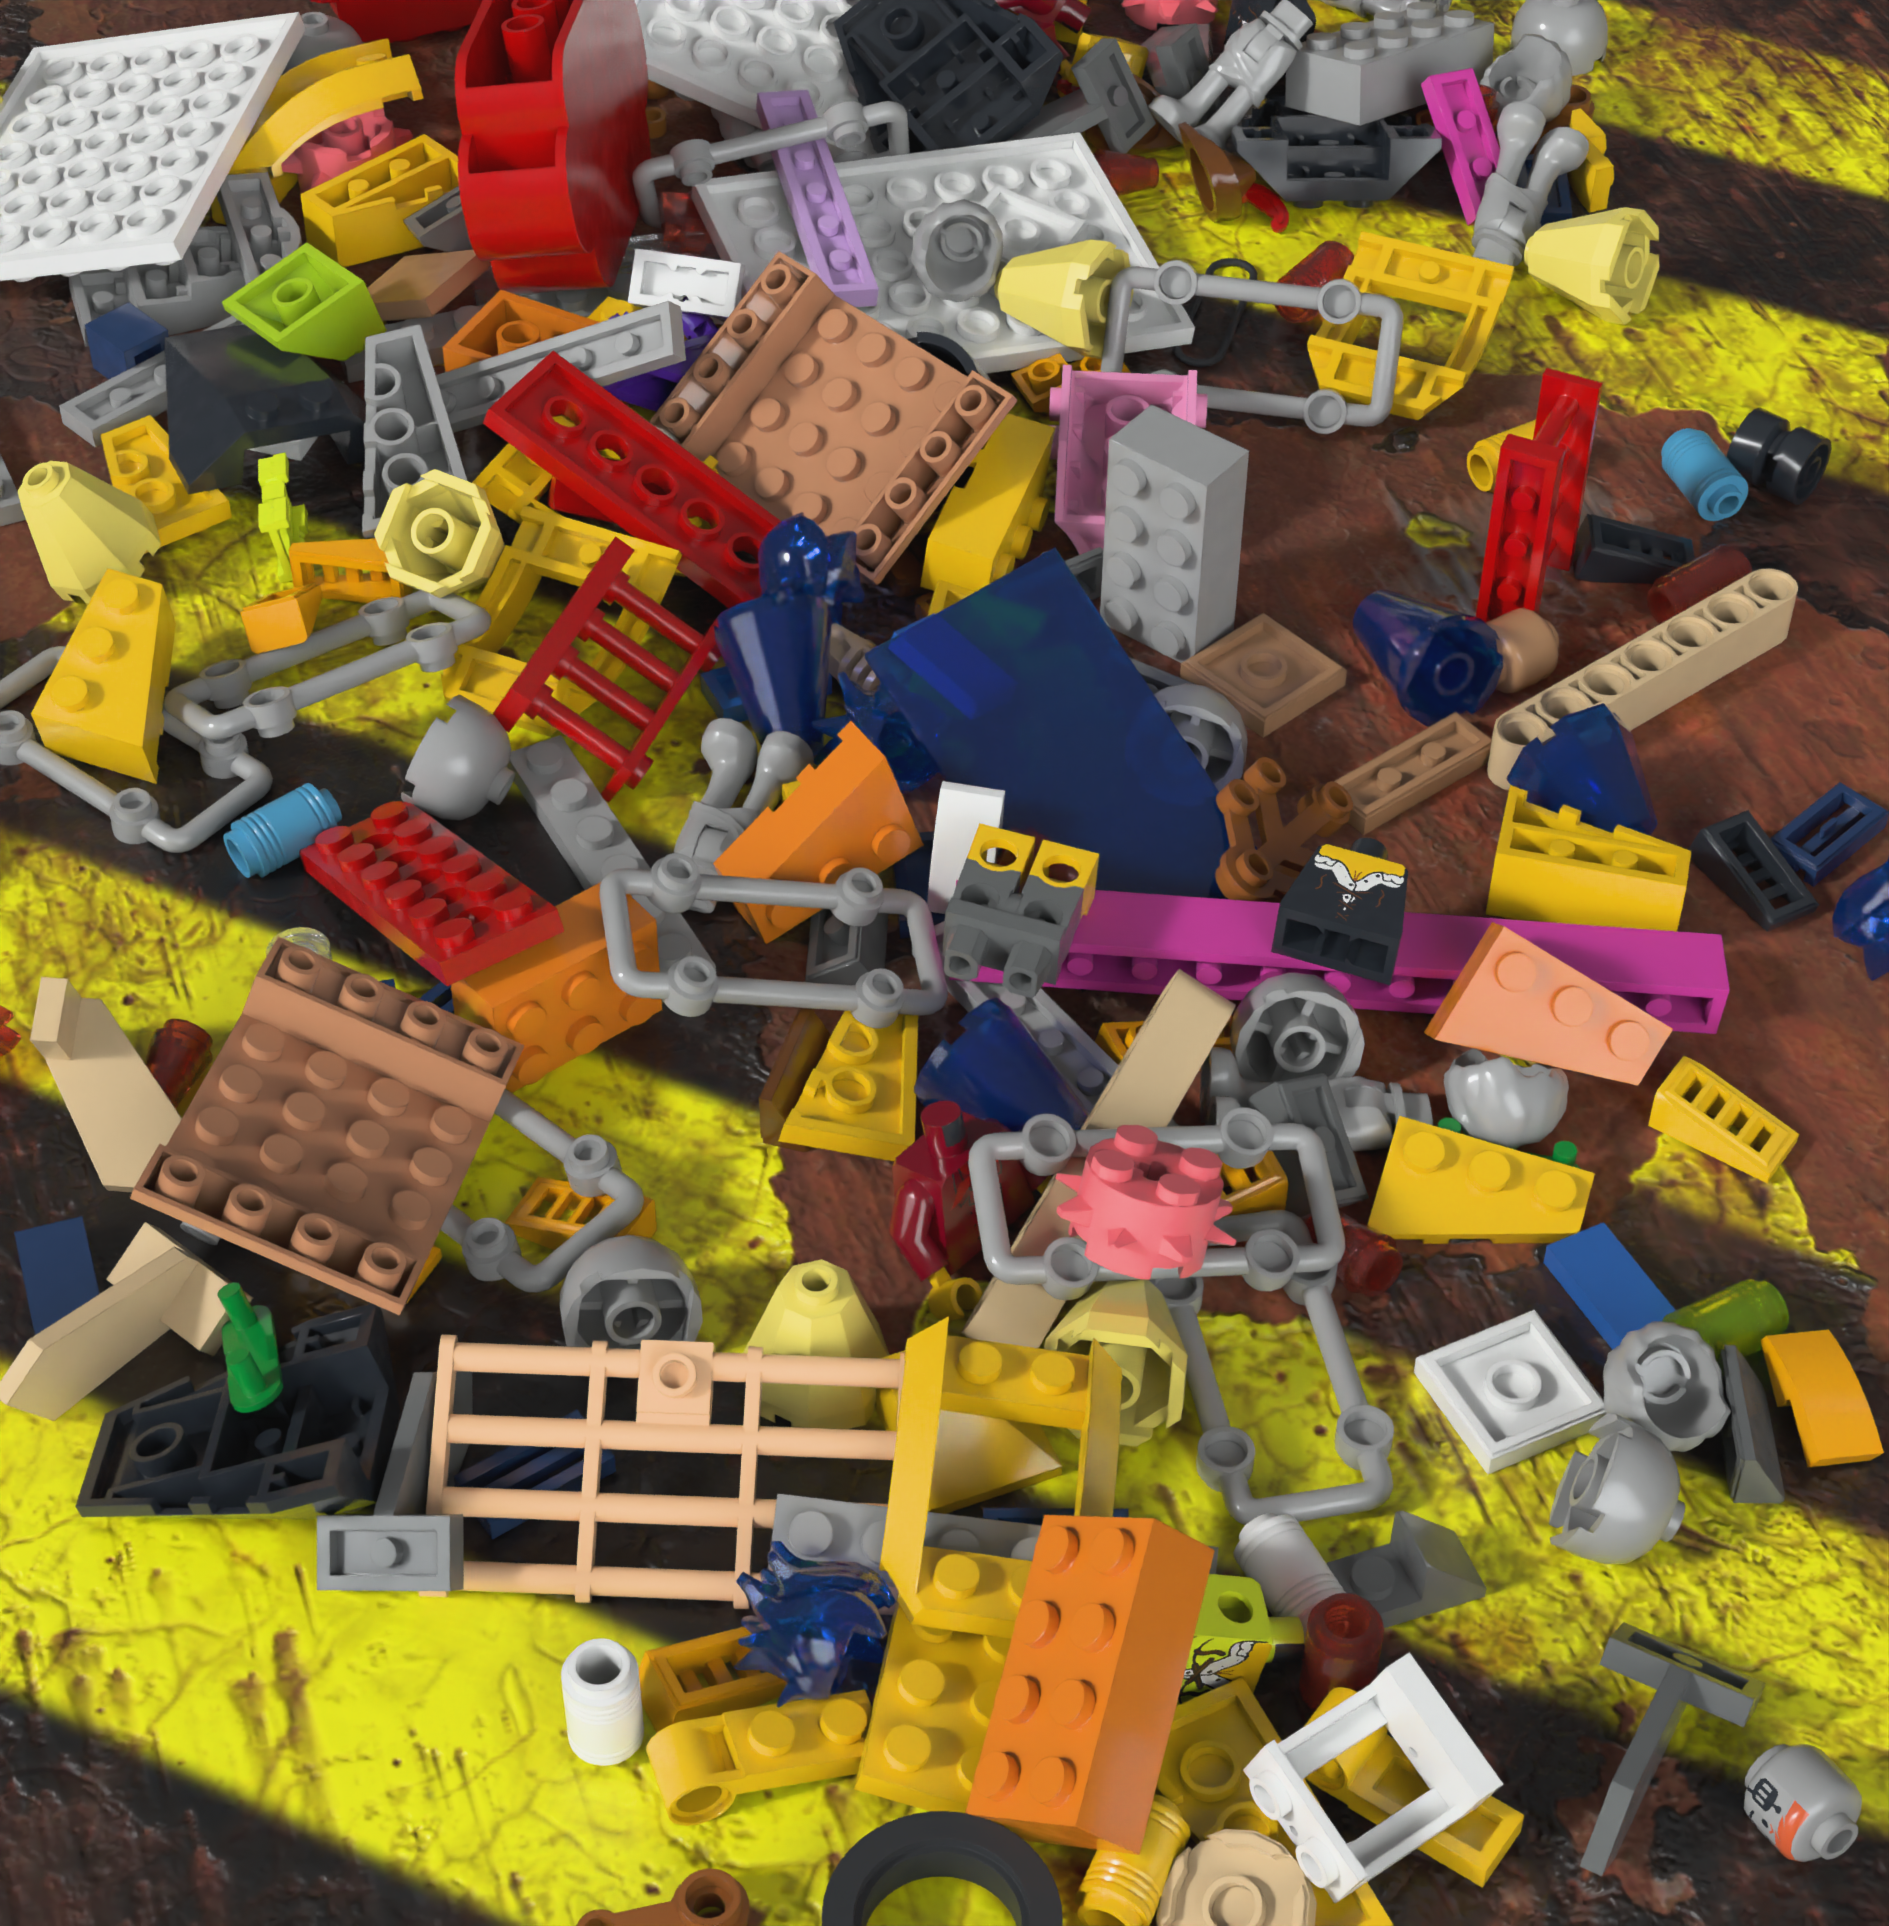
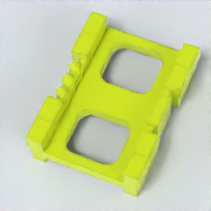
M286 452L274 454L273 457L258 460V481L262 488L263 502L258 504L259 529L261 533L269 532L278 556V578L280 583L293 581L288 550L292 543L305 542V534H308V512L305 504L292 506L286 491L285 483L289 482V461Z

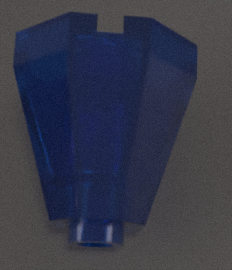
M1604 703L1565 715L1550 727L1556 734V737L1544 746L1538 737L1524 746L1506 778L1510 785L1528 791L1526 802L1559 813L1563 805L1581 810V822L1611 833L1614 832V828L1619 824L1651 836L1658 825L1633 735L1621 718Z

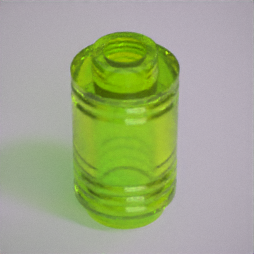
M1746 1279L1667 1314L1662 1322H1674L1698 1331L1701 1338L1714 1349L1715 1360L1718 1363L1720 1351L1724 1349V1345H1735L1743 1357L1761 1350L1760 1340L1768 1335L1782 1334L1786 1330L1789 1323V1314L1783 1297L1772 1284L1766 1281Z

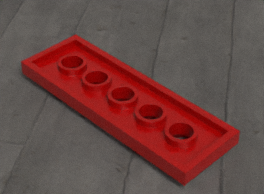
M555 351L549 353L487 411L483 421L484 425L633 537L679 550L682 556L676 569L757 630L816 569L824 555L822 551ZM566 416L576 426H563L552 417ZM609 449L615 452L621 460H608L600 455L597 450ZM643 484H657L667 495L653 494ZM700 517L707 521L712 529L698 528L688 518ZM745 551L751 554L756 559L757 564L743 562L734 552Z
M394 801L383 804L371 812L370 818L349 827L337 826L327 829L316 836L315 843L299 850L302 863L308 874L446 986L564 932L558 909L412 803Z

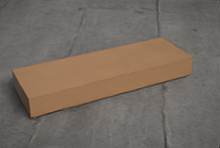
M1455 712L1335 780L1334 782L1340 784L1348 791L1353 800V808L1350 811L1348 823L1365 835L1488 763L1492 739Z

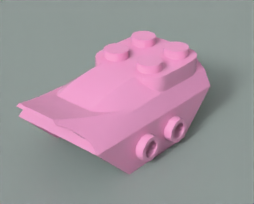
M1063 365L1062 388L1051 387L1049 421H1059V425H1049L1056 427L1050 459H1057L1054 522L1068 535L1079 555L1098 547L1104 548L1109 439L1151 404L1200 428H1206L1207 394L1197 393V370H1189L1187 375L1073 371L1071 365Z

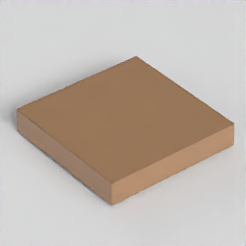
M474 250L404 256L368 286L367 289L382 321L433 317L487 271L490 262L480 261Z
M1265 613L1258 615L1182 662L1180 669V678L1196 685L1207 686L1223 694L1241 714L1244 725L1263 738L1345 686L1347 674L1345 668Z

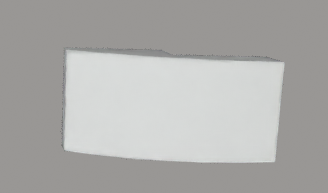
M942 782L927 904L931 912L945 914L956 888V880H959L979 823L1002 829L1005 800L1004 790ZM999 848L988 849L987 862L996 864Z

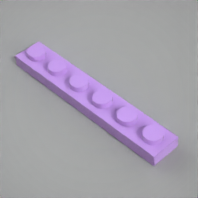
M808 90L757 93L756 111L763 131L818 118ZM823 138L770 151L810 270L816 273L836 296L852 306H877L879 288L826 139Z

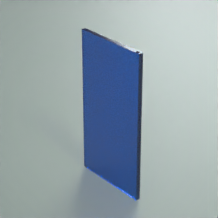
M1056 548L1043 552L1032 561L865 653L866 661L945 782L1005 791L1002 829L1035 837L1033 863L1042 841L1047 840L1099 854L1095 890L1228 899L1220 890L1215 877L1216 869L1220 866L1221 856L1230 848L1224 814L1220 811L1216 802V796L1219 791ZM999 848L997 854L999 865L1008 866L1015 862L1017 858L1011 851ZM1058 863L1049 866V878L1071 882L1079 876L1078 871L1067 864Z

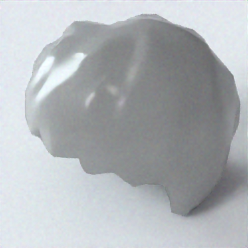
M1523 34L1514 49L1498 56L1493 64L1486 68L1484 77L1480 81V91L1488 114L1498 121L1503 108L1508 104L1524 102L1534 105L1542 111L1546 122L1552 121L1560 114L1570 100L1572 67L1567 53L1561 50L1558 43L1548 41L1542 35Z
M965 199L952 203L943 202L935 211L925 214L922 222L914 232L910 261L915 267L917 277L921 280L928 293L942 300L963 302L971 297H980L989 292L996 282L1003 254V233L995 217L984 206Z
M1472 1048L1454 1059L1450 1069L1444 1074V1087L1449 1111L1453 1119H1456L1461 1124V1130L1464 1134L1470 1137L1516 1150L1520 1146L1540 1142L1555 1128L1566 1111L1569 1085L1566 1074L1560 1068H1551L1540 1063L1533 1064L1531 1067L1514 1065L1509 1058L1503 1056L1487 1060L1481 1051Z
M1653 1321L1639 1330L1627 1332L1620 1345L1608 1353L1603 1370L1604 1410L1609 1414H1617L1644 1427L1659 1437L1669 1451L1686 1452L1700 1445L1705 1438L1714 1437L1721 1431L1731 1413L1723 1398L1722 1371L1715 1360L1714 1349L1701 1338L1698 1331L1674 1322Z

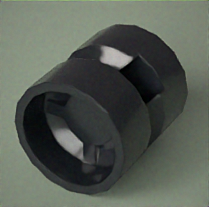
M1759 407L1749 413L1737 429L1728 449L1727 458L1746 482L1757 486L1766 481V487L1770 493L1795 505H1799L1812 494L1820 482L1828 465L1832 447L1831 441L1828 438L1802 426L1791 431L1790 422L1787 419Z

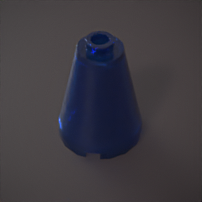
M1391 590L1375 591L1368 595L1358 606L1353 618V629L1357 638L1405 712L1423 725L1430 727L1455 712L1460 715L1468 711L1473 715L1483 707L1496 689L1503 669V655L1498 652L1496 639H1500L1496 631L1483 620Z
M792 594L794 605L774 606L773 596H766L739 603L722 612L717 617L718 627L714 626V638L760 748L767 735L775 731H786L803 739L811 748L813 756L821 752L824 748L832 632L830 605L818 597Z
M997 997L984 1001L959 1022L967 1031L952 1045L944 1039L941 1041L922 1068L914 1085V1093L918 1096L917 1099L924 1107L938 1101H952L960 1106L961 1111L980 1119L989 1117L997 1119L1014 1132H1022L1027 1121L1040 1114L1059 1116L1067 1121L1073 1130H1081L1090 1114L1013 1009Z

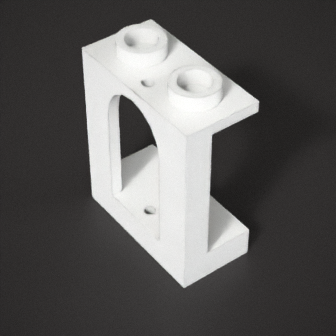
M636 248L628 303L647 308L669 300L679 305L682 312L710 316L714 324L723 325L741 301L745 265L737 262ZM687 296L688 300L683 302V298Z
M1410 1652L1386 1667L1370 1685L1278 1744L1273 1740L1265 1745L1243 1769L1250 1779V1791L1260 1810L1268 1818L1278 1820L1296 1846L1297 1861L1306 1877L1317 1887L1325 1888L1334 1903H1337L1475 1810L1503 1785L1500 1778ZM1385 1725L1430 1790L1356 1840L1346 1843L1305 1785L1303 1779Z

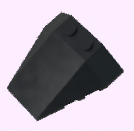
M860 0L833 22L849 73L854 80L859 96L857 97L858 102L863 106L879 102L892 101L904 106L907 112L910 154L1007 141L1039 115L1064 57L1061 50L1032 18L1022 13L1016 15L1000 7L995 0ZM887 123L868 127L871 134L870 140L875 152L888 151Z
M1265 95L1260 106L1252 108V115H1245L1242 118V126L1235 125L1232 128L1231 135L1236 151L1285 201H1293V206L1305 209L1320 208L1323 206V201H1343V205L1347 207L1368 208L1374 205V200H1388L1439 152L1442 146V138L1435 127L1427 123L1412 125V116L1405 113L1399 114L1398 120L1387 116L1359 126L1285 107L1286 95Z
M245 324L165 337L169 460L188 494L242 485L244 450L330 434L347 465L365 462L364 423H366V402L312 356L281 351Z
M370 1303L313 1318L291 1328L296 1340L278 1348L283 1389L273 1402L259 1410L243 1413L234 1409L230 1402L227 1381L228 1372L226 1371L196 1386L193 1385L188 1375L105 1413L75 1506L81 1517L317 1519L318 1515L341 1512L353 1513L362 1510L368 1505L376 1504L390 1458L400 1413L381 1308Z

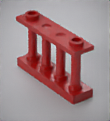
M1546 368L1542 377L1533 440L1508 433L1501 445L1474 630H1478L1481 625L1519 608H1526L1539 614L1547 565L1569 572L1573 563L1603 383Z
M616 536L588 573L492 713L508 733L523 713L532 720L539 716L613 768L615 772L600 793L608 803L624 784L634 790L647 773L654 760L645 755V753L699 669L703 672H709L726 649L727 645L719 640V638L731 621V618L721 613L706 633L702 635L630 584L628 580L631 576L622 571V568L635 550ZM601 599L609 605L615 601L690 654L680 671L677 672L603 619L605 613L597 608ZM578 637L583 642L591 639L666 692L655 710L650 709L577 656L580 651L571 645L574 639ZM551 675L559 681L562 677H565L639 729L640 733L629 750L552 697L551 694L554 690L545 684L548 677Z

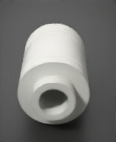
M1266 1513L1254 1518L1243 1527L1239 1534L1240 1541L1234 1550V1558L1246 1577L1253 1578L1261 1585L1265 1605L1273 1617H1299L1304 1631V1649L1307 1650L1326 1645L1344 1632L1352 1620V1614L1346 1607L1351 1603L1350 1598L1303 1528L1299 1525L1297 1519L1288 1514L1276 1516L1274 1513Z
M598 1638L582 1643L566 1658L561 1670L569 1744L579 1758L590 1764L600 1766L618 1764L630 1758L639 1749L644 1737L638 1663L634 1655L627 1648L613 1640Z

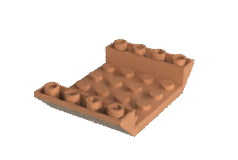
M778 251L649 423L700 461H705L709 455L717 459L719 462L716 470L720 476L824 553L823 556L862 583L878 585L1018 400L1012 394L973 370L968 377L842 300L828 288L816 273Z
M278 937L256 974L240 1018L168 1144L164 1146L159 1143L136 1183L130 1199L397 1315H401L525 1045L502 1036L492 1029L484 1028L441 1009L431 1002L423 1001L382 983L370 975L362 974L321 956L309 948L296 945Z

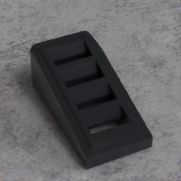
M1593 514L1586 515L1578 530L1573 557L1575 579L1604 583L1693 585L1698 577L1691 539Z
M1749 810L1701 829L1688 849L1691 851V860L1767 932L1813 913L1819 906V903ZM1749 865L1754 871L1747 873L1744 867ZM1766 881L1771 887L1761 891L1756 884ZM1782 896L1790 903L1775 910L1769 901Z

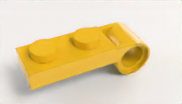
M1344 1687L1332 1689L1305 1726L1357 1692ZM1385 1725L1305 1777L1310 1783L1347 1804L1348 1808L1377 1825L1430 1790L1396 1740L1387 1735L1388 1729ZM1490 1796L1475 1810L1417 1849L1483 1888L1520 1834L1525 1815L1495 1797Z
M865 1689L722 1712V1715L681 1721L663 1728L650 1739L646 1752L669 1819L678 1825H697L708 1822L723 1814L732 1805L736 1794L858 1774L872 1706Z

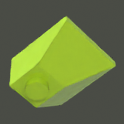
M307 242L221 302L225 311L279 350L346 361L351 356L365 350V337L387 331L365 282Z

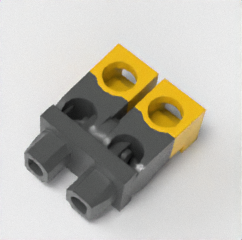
M979 823L953 897H951L945 911L942 956H945L944 973L946 976L970 981L978 977L982 966L1003 971L1002 985L1010 993L1029 998L1036 996L1044 982L1056 985L1061 972V964L1068 955L1083 915L1087 916L1094 900L1099 854L1043 840L1033 863L1035 837ZM991 848H1004L1011 851L1017 859L1008 866L987 862V851ZM1058 863L1067 864L1078 871L1079 876L1071 882L1049 878V866Z

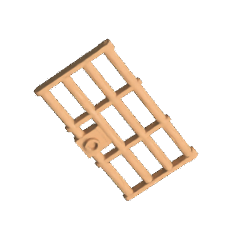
M442 1334L439 1345L426 1514H463V1517L580 1521L577 1565L464 1561L463 1591L575 1595V1602L591 1603L592 1596L734 1601V1609H749L750 1602L878 1607V1615H893L898 1596V1589L896 1587L781 1573L752 1572L754 1528L773 1529L777 1500L756 1499L758 1455L893 1460L897 1431L760 1426L762 1383L899 1388L898 1424L905 1352H900V1359L764 1354L763 1347L754 1346L748 1347V1353L715 1352L714 1342L641 1340V1349L609 1348L608 1341L593 1340L592 1347L458 1342L457 1335ZM456 1371L590 1376L587 1419L453 1414ZM607 1377L639 1378L636 1421L604 1420ZM714 1381L746 1382L743 1425L711 1424ZM450 1443L585 1448L582 1492L447 1486ZM602 1449L742 1455L739 1498L601 1493L599 1490ZM859 1503V1504H868V1505H876V1506L888 1507V1504H880V1503ZM597 1522L736 1527L738 1529L735 1571L594 1566ZM418 1591L419 1596L448 1597L449 1591Z

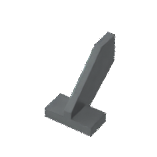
M1194 23L1161 27L1142 44V46L1147 47L1149 50L1146 68L1155 90L1160 95L1181 99L1205 76L1209 70L1208 67L1213 63V36L1209 24ZM1219 97L1203 115L1197 126L1206 123L1222 106Z
M1102 38L1071 68L1080 89L1042 106L1039 115L1007 141L1082 133L1098 124L1111 153H1127L1156 123L1116 38Z
M456 1371L453 1414L473 1415L472 1372ZM414 1372L374 1514H327L317 1516V1590L456 1591L464 1589L463 1514H426L437 1372ZM450 1443L447 1486L454 1487L455 1485L454 1475L460 1471L469 1444Z
M1625 1622L1609 1637L1599 1665L1652 1687L1657 1692L1610 1784L1580 1867L1600 1876L1605 1873L1615 1859L1687 1703L1744 1727L1755 1712L1766 1684Z

